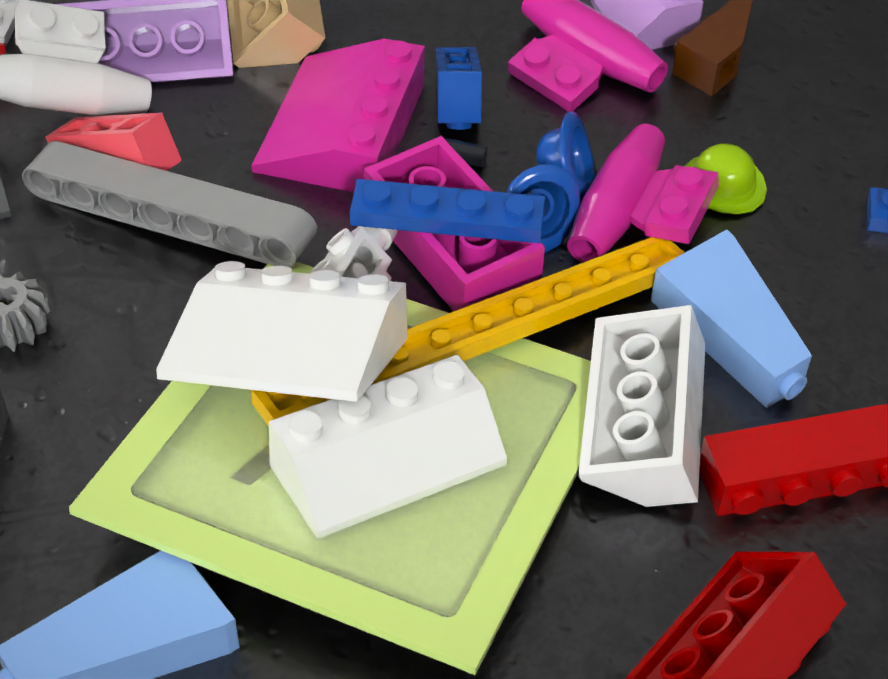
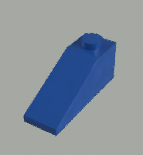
M436 47L438 123H446V127L449 129H469L472 127V123H481L482 70L476 47Z

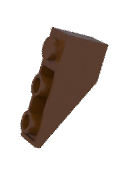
M728 0L725 6L713 15L706 16L701 24L688 34L684 33L681 35L673 48L675 59L672 74L710 96H713L733 80L737 75L753 0Z

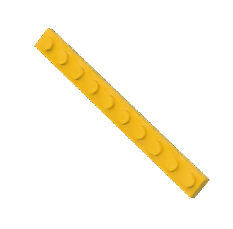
M650 237L407 329L406 342L371 385L457 354L462 361H466L653 287L656 269L685 252L672 241ZM251 390V403L268 426L271 420L331 400L328 398Z

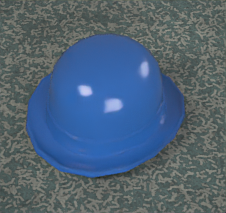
M571 111L567 112L564 116L560 128L551 130L542 136L537 145L536 161L537 165H558L570 172L578 184L579 195L583 198L595 179L597 170L583 121L577 113Z
M537 165L523 171L509 184L505 193L545 196L540 242L545 246L544 253L558 247L570 234L580 205L579 187L571 173L558 165Z

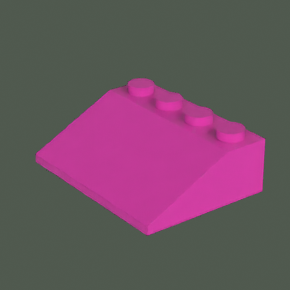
M380 39L306 56L251 165L252 172L354 192L357 179H364V168L396 155L424 87L425 46L399 40Z

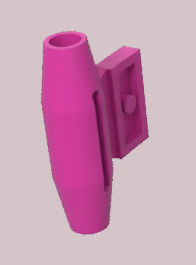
M523 0L522 14L547 37L541 39L534 38L508 61V72L568 112L574 111L598 89L602 74L649 93L654 92L664 81L668 72V64L631 31L578 0Z
M651 124L636 126L608 155L580 202L567 243L570 254L582 263L605 255L628 230L631 224L644 231L645 236L690 244L719 187V172L675 165L673 169L658 171L665 146V136L660 129Z

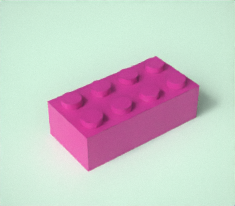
M442 136L364 168V180L492 191ZM398 230L393 240L453 312L542 278L545 246L541 242L539 244Z

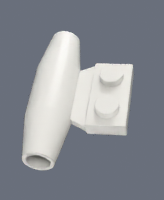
M30 0L17 1L15 6V45H18L22 54L0 55L1 100L24 107L87 115L147 113L152 96L151 81L98 64L106 49L104 12Z

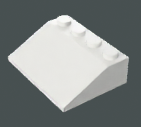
M236 261L219 263L197 282L156 369L157 379L357 402L407 340L406 283L389 281L388 277L378 274L365 275L360 278L340 277V274L333 270H319L306 274L292 272V269L287 266L252 269L245 268V264Z

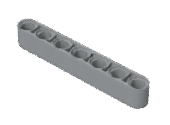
M59 141L49 142L22 173V180L31 193L41 199L273 266L293 267L317 233V225L313 217L297 206Z

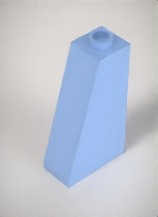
M725 230L656 269L651 301L659 309L692 305L705 341V352L763 406L768 409L784 398L791 400L804 389L807 384L806 374L812 355L732 233Z
M160 550L0 645V663L3 670L0 671V679H153L230 654L240 648L235 618L191 562Z

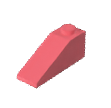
M162 113L75 117L45 136L48 143L59 141L165 171L170 170L182 161Z

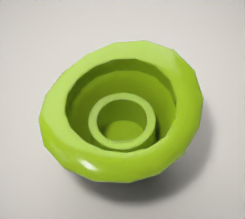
M720 143L710 146L684 166L719 172V187L708 209L737 215L754 211L764 203L767 193L764 176L755 166L753 158L736 145Z

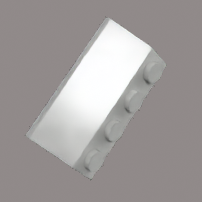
M692 305L595 319L579 466V477L582 482L646 507L698 502L705 341Z
M458 354L370 385L357 402L331 399L269 421L270 467L317 539L506 466L507 456L485 388Z

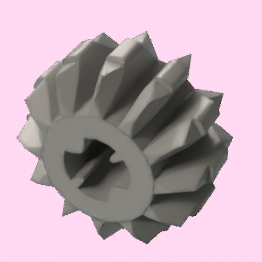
M0 271V349L3 346H8L15 352L17 344L24 342L33 345L36 334L46 333L47 319L50 318L48 313L50 312L48 299L44 297L42 288L38 285L36 279L26 280L21 272L6 278Z

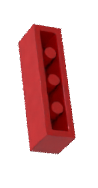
M888 404L704 436L700 452L699 473L716 515L722 516L733 513L747 515L765 507L782 504L795 506L805 503L809 499L830 495L843 497L862 489L879 486L888 487Z

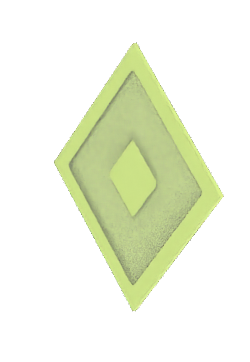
M296 262L290 268L295 273L309 274L314 267ZM267 264L264 268H267V267H270V266H273V265ZM406 299L407 329L449 314L448 312ZM524 338L463 361L485 388L507 456L506 466L318 539L270 467L269 426L251 403V390L171 381L69 506V511L73 516L476 675L579 471L591 361Z

